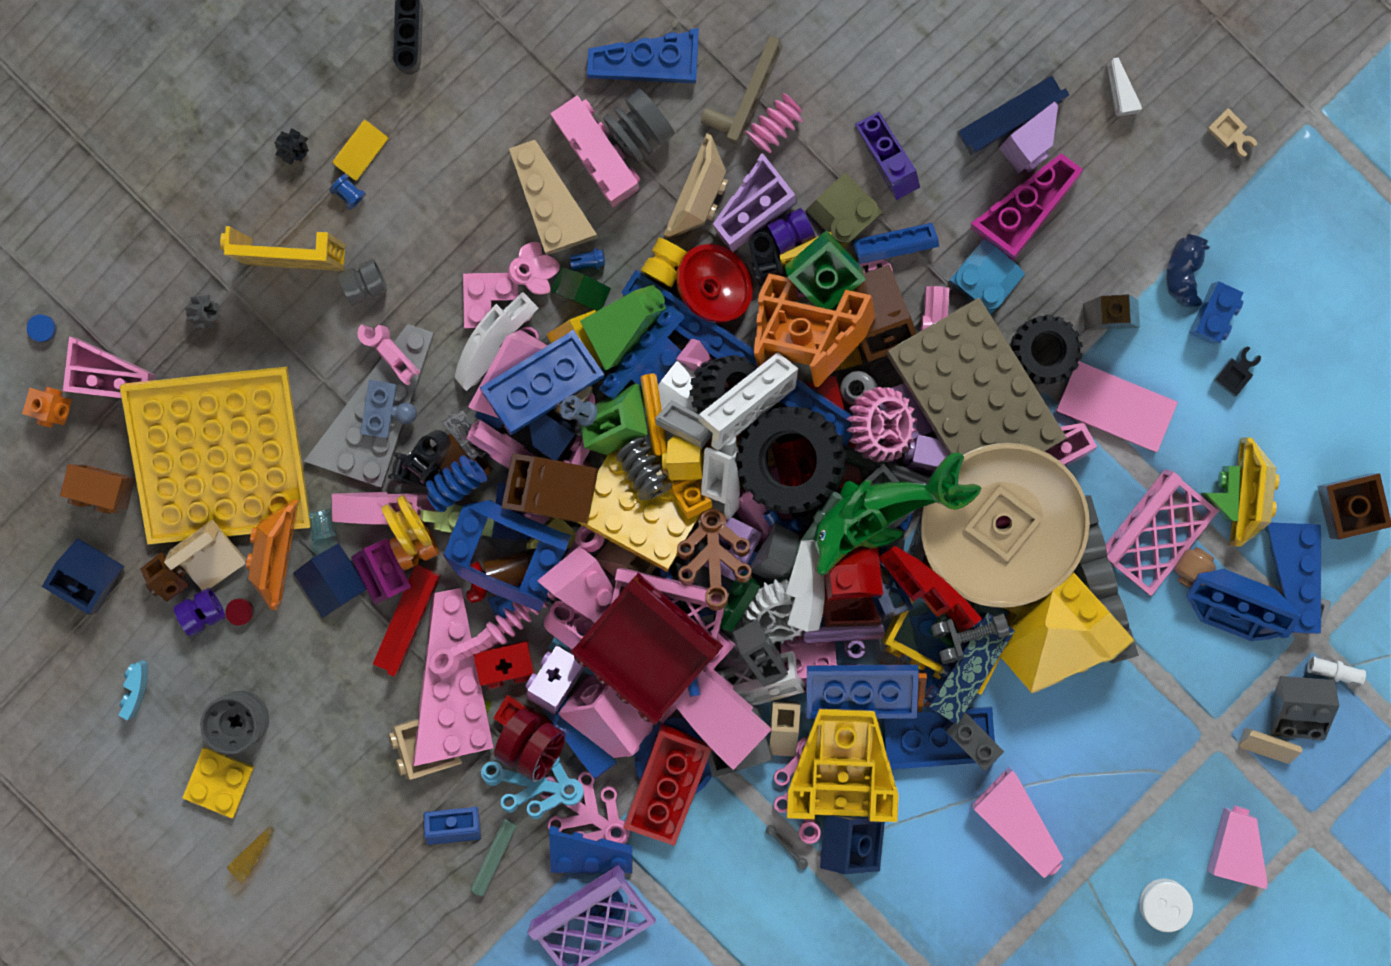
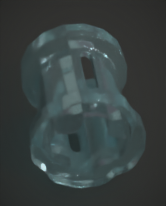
M331 509L308 513L314 534L311 536L312 541L336 536V532L332 530L329 516L332 513Z

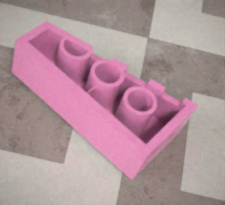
M577 95L550 114L613 208L640 190L638 182L641 180L633 167L628 168L624 163L623 159L625 156L618 145L613 146L607 137L610 134L602 122L597 124L592 117L595 111L587 99L581 101Z

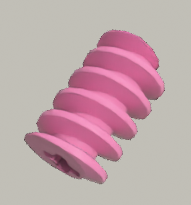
M785 93L781 95L783 102L779 100L774 101L773 104L776 110L772 108L766 109L768 118L760 115L758 117L760 125L756 123L750 125L752 133L744 130L747 137L759 149L769 154L772 152L769 146L770 143L776 146L780 145L777 139L778 135L785 139L788 137L785 132L786 127L792 131L795 130L793 120L803 123L800 115L802 110Z

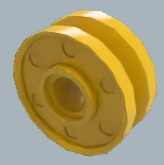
M402 494L397 497L400 511L395 512L388 503L382 506L381 510L401 546L412 557L417 554L414 540L418 539L426 548L432 545V541L418 514Z

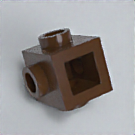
M161 552L140 568L149 592L155 597L159 595L168 602L189 585L184 577L186 571L180 565L170 570L164 563L167 556Z

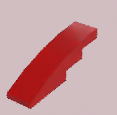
M896 546L879 557V560L912 601L921 597L936 617L945 613L949 619H952L953 624L960 632L973 627L982 619L950 584L920 560Z

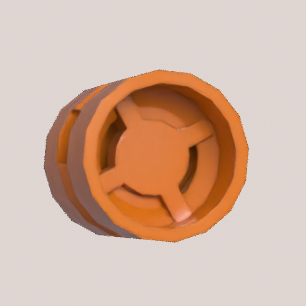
M425 523L423 525L431 538L432 545L426 548L418 539L414 540L417 554L412 557L406 553L396 536L389 539L393 553L404 571L418 565L419 559L426 561L439 555L437 544Z

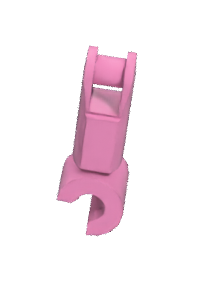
M360 325L357 332L360 342L376 348V351L402 382L409 385L411 383L410 379L415 374L419 375L421 373L395 343L389 339L390 332L387 327L378 325L374 331L372 327ZM405 363L407 368L402 372L400 367Z

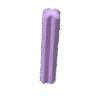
M882 624L820 627L819 630L803 631V638L806 643L884 638V626Z

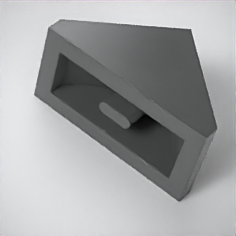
M774 523L750 566L752 573L774 582L775 579L777 580L791 570L800 536L799 533Z

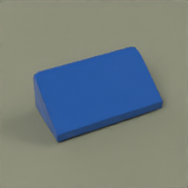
M478 807L424 812V830L427 844L433 845L481 839Z

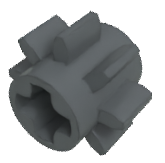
M210 295L191 297L192 303L184 308L186 309V321L195 323V329L214 327L213 321L220 317L219 304L210 301Z

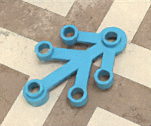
M558 757L551 768L558 783L548 781L546 777L539 782H533L520 773L502 769V766L497 762H488L481 770L482 778L487 785L496 786L504 781L528 787L515 795L506 794L501 798V806L508 813L514 812L519 805L543 792L554 794L542 802L534 800L527 805L528 815L532 819L541 818L545 812L561 803L567 806L576 805L582 800L584 795L582 784L576 779L568 778L560 764V757ZM491 768H495L497 770L496 773L493 775L487 774L488 770ZM567 788L575 789L574 793L570 795L566 794L565 790ZM507 800L514 801L512 806H505ZM533 807H540L538 813H531Z

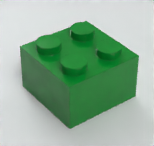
M827 230L785 265L787 277L816 307L829 310L841 301L845 290L853 291L866 280L862 267Z

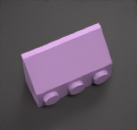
M1053 102L1010 135L999 147L1018 174L1024 169L1029 173L1049 156L1047 150L1053 146L1058 110L1056 102Z

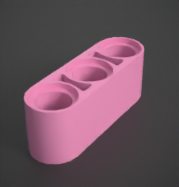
M560 600L552 604L544 618L543 624L549 633L573 649L595 622ZM555 615L560 616L563 620L558 619Z

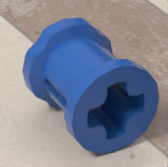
M347 174L338 178L329 189L331 194H336L347 204L346 208L348 210L357 206L366 195L363 190L357 189L349 181Z

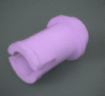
M863 640L845 641L844 652L847 656L851 658L863 656L865 652ZM859 644V650L851 652L850 648L852 645Z

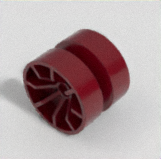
M521 709L509 720L501 732L495 746L494 757L510 768L518 766L520 774L533 782H539L548 774L563 749L566 734L550 723L542 725V719L527 709Z

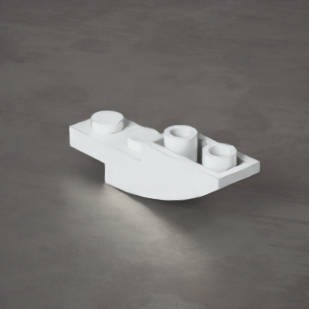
M524 292L504 310L496 304L485 315L468 339L455 373V379L466 391L471 386L476 385L488 371L506 336L514 333L523 323L529 321L539 309Z

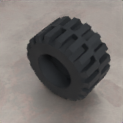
M1045 315L1030 319L1016 330L1017 333L1012 337L1011 349L1034 384H1053L1072 375L1073 370H1076L1079 366L1077 364L1078 361L1082 359L1083 353H1080V348L1083 347L1082 341L1079 342L1078 336L1080 334L1078 330L1074 331L1072 328L1074 325L1063 321L1064 318L1060 316ZM1049 334L1058 341L1061 353L1055 364L1042 366L1033 358L1031 345L1038 335Z
M738 355L711 359L702 363L701 368H697L694 372L696 378H691L690 384L693 386V389L689 390L690 396H693L692 407L697 408L696 413H702L725 394V381L731 390L755 371L756 365L753 362L748 363L747 358L739 357Z

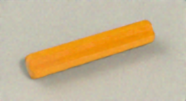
M652 373L642 375L640 379L652 451L655 456H660L662 453L667 452L668 442L666 430L655 423V418L662 411L657 376Z

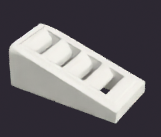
M1113 58L1107 64L1115 115L1119 117L1136 114L1142 110L1141 104L1119 58Z

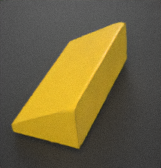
M364 119L332 163L357 182L389 138Z

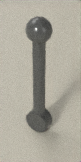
M768 825L766 833L770 836L772 835L797 861L798 868H807V860L803 857L800 858L776 832L775 826Z

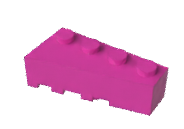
M1060 153L1033 174L1022 185L1020 184L1004 199L993 205L986 213L971 222L970 229L996 246L1014 261L1079 180L1083 169Z

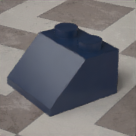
M825 815L820 868L841 874L879 872L885 822L870 821L868 816Z

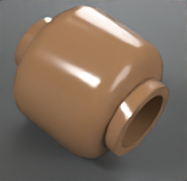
M1195 547L1194 550H1186L1174 567V571L1180 576L1177 581L1190 589L1199 573L1216 570V566L1213 563L1214 557L1198 547Z

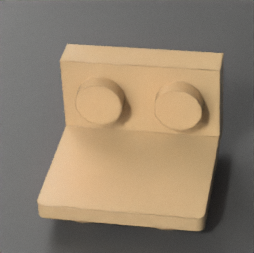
M211 520L169 551L164 563L170 570L180 565L203 591L206 588H212L246 563V559L216 523Z

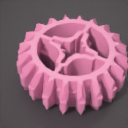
M875 387L862 392V397L855 399L856 406L849 408L853 416L847 418L851 422V427L847 431L853 434L849 441L857 443L855 451L862 452V457L873 462H891L893 459L902 457V453L909 451L908 444L915 442L911 434L917 431L913 428V423L918 419L911 416L914 408L907 407L909 399L902 398V392L894 391V389L889 387ZM883 404L886 409L880 410L877 406ZM880 439L885 440L886 444L884 446L878 444Z

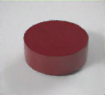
M237 598L227 604L225 615L231 624L241 626L252 620L254 607L247 599Z

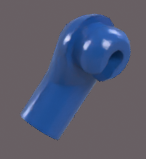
M767 510L763 514L771 528L774 523H777L797 533H800L803 529L802 522L797 518L792 520L781 519L777 511Z

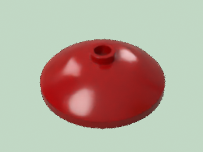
M703 244L691 249L681 259L677 268V287L682 300L695 315L709 322L726 323L735 320L746 311L752 299V280L747 267L735 253L720 245Z

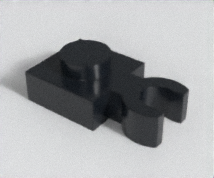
M1248 346L1240 350L1237 362L1230 358L1213 379L1233 397H1236L1252 378L1253 374L1248 371L1249 367L1256 366L1261 361L1260 355L1255 356L1252 361L1247 360L1246 354L1250 350Z

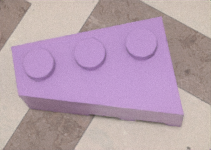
M762 153L751 172L744 178L740 188L730 198L713 223L714 228L728 248L734 252L751 239L754 234L763 230L767 224L773 222L797 204L796 195Z

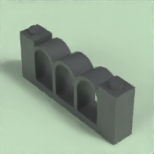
M1085 495L1089 510V536L1083 556L1074 573L1133 638L1124 605L1118 594L1115 574L1107 557L1106 545L1098 524L1099 521L1091 495ZM1135 641L1116 658L1108 662L1113 664L1139 656Z

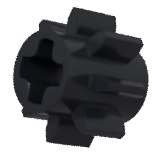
M293 128L290 129L289 133L281 131V134L274 142L278 150L275 155L290 165L293 164L294 160L302 162V159L309 151L305 143L308 138Z

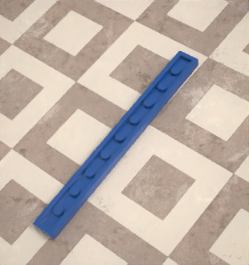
M639 270L634 271L621 292L623 295L626 296L635 290L655 285L664 296L666 310L669 307H673L685 316L675 328L676 331L689 340H699L706 351L716 358L738 355L739 357L747 358L748 363L753 362L756 365L755 370L758 368L752 347L717 323L698 317L686 306L683 300ZM798 378L795 389L780 400L787 407L808 408L811 411L824 415L827 421L832 422L836 426V432L844 440L843 445L846 446L852 438L853 434L847 431L851 427V422L847 418L852 415Z

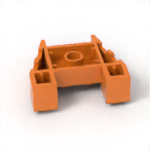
M769 274L758 298L759 312L757 314V336L755 337L754 346L757 367H760L778 352L788 361L809 365L814 386L819 387L866 337L875 318L872 295L845 290L836 311L798 303L799 297L796 285L788 277Z

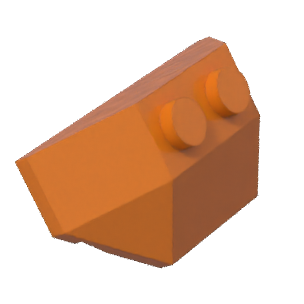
M296 499L291 500L264 518L257 527L252 528L250 543H253L254 546L253 552L248 554L246 560V569L249 570L248 579L268 607L274 611H277L282 604L299 500Z

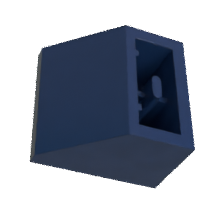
M549 411L529 424L532 445L550 459L560 461L576 436L573 433L575 427L562 418L557 422L550 417L553 411Z
M77 538L54 564L41 587L90 615L98 613L125 566Z

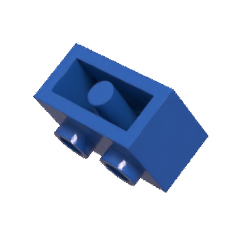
M1220 281L1212 283L1189 334L1211 344L1221 343L1222 340L1225 341L1232 329L1229 323L1233 315L1237 316L1243 306L1244 301L1241 300L1244 292Z

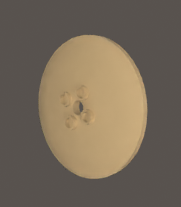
M997 443L986 445L964 454V460L959 471L958 484L979 485L982 488L980 494L967 506L957 510L948 509L938 503L923 507L921 515L922 544L934 572L950 584L963 598L990 607L1025 605L1050 594L1073 573L1083 556L1089 536L1088 505L1082 488L1074 475L1064 464L1049 453L1024 444ZM1000 516H1008L1010 518V524L1005 529H999L995 525L996 520Z

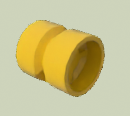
M658 237L651 250L654 257L648 258L640 271L653 280L672 288L677 275L675 269L678 268L681 259L687 252L677 245Z

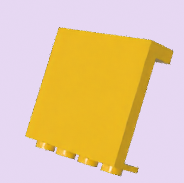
M226 226L225 233L221 234L220 247L221 250H224V255L245 265L344 271L346 244L328 232H317L316 250L252 246L251 237L230 226Z

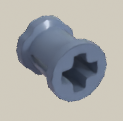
M568 396L561 404L562 417L567 420L575 419L582 426L591 425L597 417L596 405L589 401L582 402L577 396Z

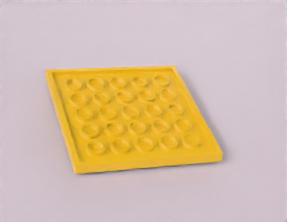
M288 367L133 382L120 385L147 545L183 541L211 520L216 523L226 536L251 534L253 527H257L264 518L293 499L299 500L294 529L311 527V516Z

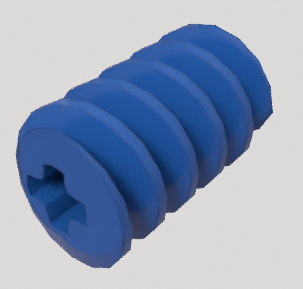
M462 455L459 457L461 465L454 461L451 463L453 471L446 467L443 469L444 477L437 474L434 476L435 482L432 480L426 482L428 500L437 511L445 512L447 507L455 504V501H460L464 495L472 492V489L479 487L480 482L484 483L487 481V476L478 463Z

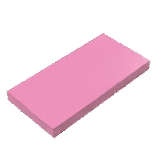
M1078 361L1077 364L1079 366L1069 376L1055 411L1153 452H1158L1178 402Z

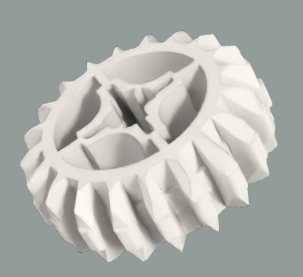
M775 579L774 583L769 585L764 582V587L758 590L742 615L744 626L758 620L773 644L776 641L783 644L784 640L790 639L793 641V637L796 635L802 636L803 630L788 625L795 597L786 594L789 584L787 579H784L781 583H778Z

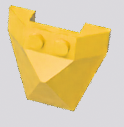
M1073 572L1065 582L1055 588L1050 594L1025 605L1012 627L1015 632L1000 657L1033 694L1064 681V678L1073 674L1085 672L1092 666L1113 660L1135 640Z
M819 709L788 788L787 818L815 819V815L868 816L870 821L897 822L899 794L875 711Z

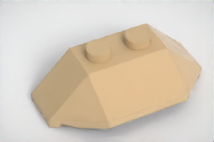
M707 133L664 232V238L671 239L705 225L707 219L712 221L718 205L714 204L717 194L723 195L729 180L724 179L726 170L712 135Z

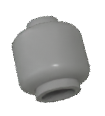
M861 371L851 372L842 380L840 386L841 396L849 405L856 406L855 399L862 397V394H857L877 387V384L867 373Z

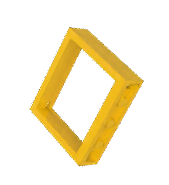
M925 556L922 563H924L926 566L932 569L927 557ZM1025 606L999 607L1008 612L1005 619L1010 628L1013 627ZM909 611L894 616L884 634V638L881 640V643L887 646L885 651L900 658L901 654L911 658L909 664L918 665V669L923 671L925 667H928L935 671L933 676L940 679L941 664L894 640ZM1000 656L997 659L991 671L989 672L985 681L981 685L977 694L982 695L993 671L995 670L1001 658Z

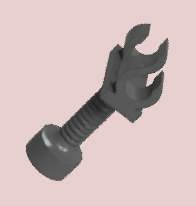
M1004 614L994 616L990 625L980 626L963 633H956L952 619L931 626L934 638L951 634L955 648L939 652L943 664L964 659L960 645L965 643V641L979 639L981 636H989L992 633L996 634L999 638L1010 635Z

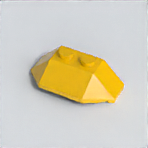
M1249 437L1240 438L1237 463V466H1240L1238 521H1231L1229 546L1242 547L1271 523V518L1275 517L1277 509L1276 501H1273L1274 490H1277L1279 486V474H1276L1277 468L1254 439Z

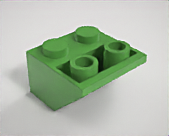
M634 384L622 390L613 400L608 397L596 403L598 412L595 421L589 426L581 425L584 448L605 455L626 446L629 442L639 437L647 436L640 385Z

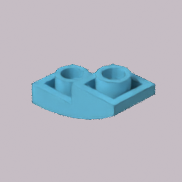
M144 660L136 662V664L132 663L124 674L126 681L123 687L132 692H127L121 700L119 706L122 709L118 715L127 721L135 717L145 694L148 679V663Z

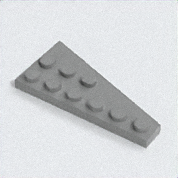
M407 324L394 343L422 372L435 333ZM381 358L304 462L382 488L404 424L398 422L396 417H392L389 438L360 434L369 380L397 384L394 406H398L402 403L411 404L421 373L419 375L415 374L410 379L411 383L406 385L399 379L387 362ZM405 363L400 367L402 372L407 368Z

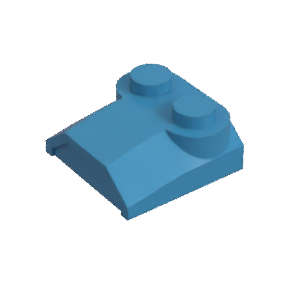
M983 239L950 278L949 282L972 301L980 297L986 309L992 315L1025 273L1001 250Z

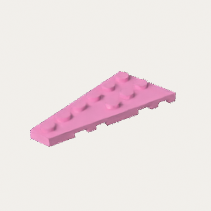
M461 588L433 593L429 621L430 630L426 646V663L423 672L418 730L416 731L415 755L413 756L412 766L493 748L474 656L472 655L460 660L457 671L447 678L439 677L430 668V659L436 651L444 648L450 649L471 639ZM445 658L441 662L440 669L448 664L449 658Z

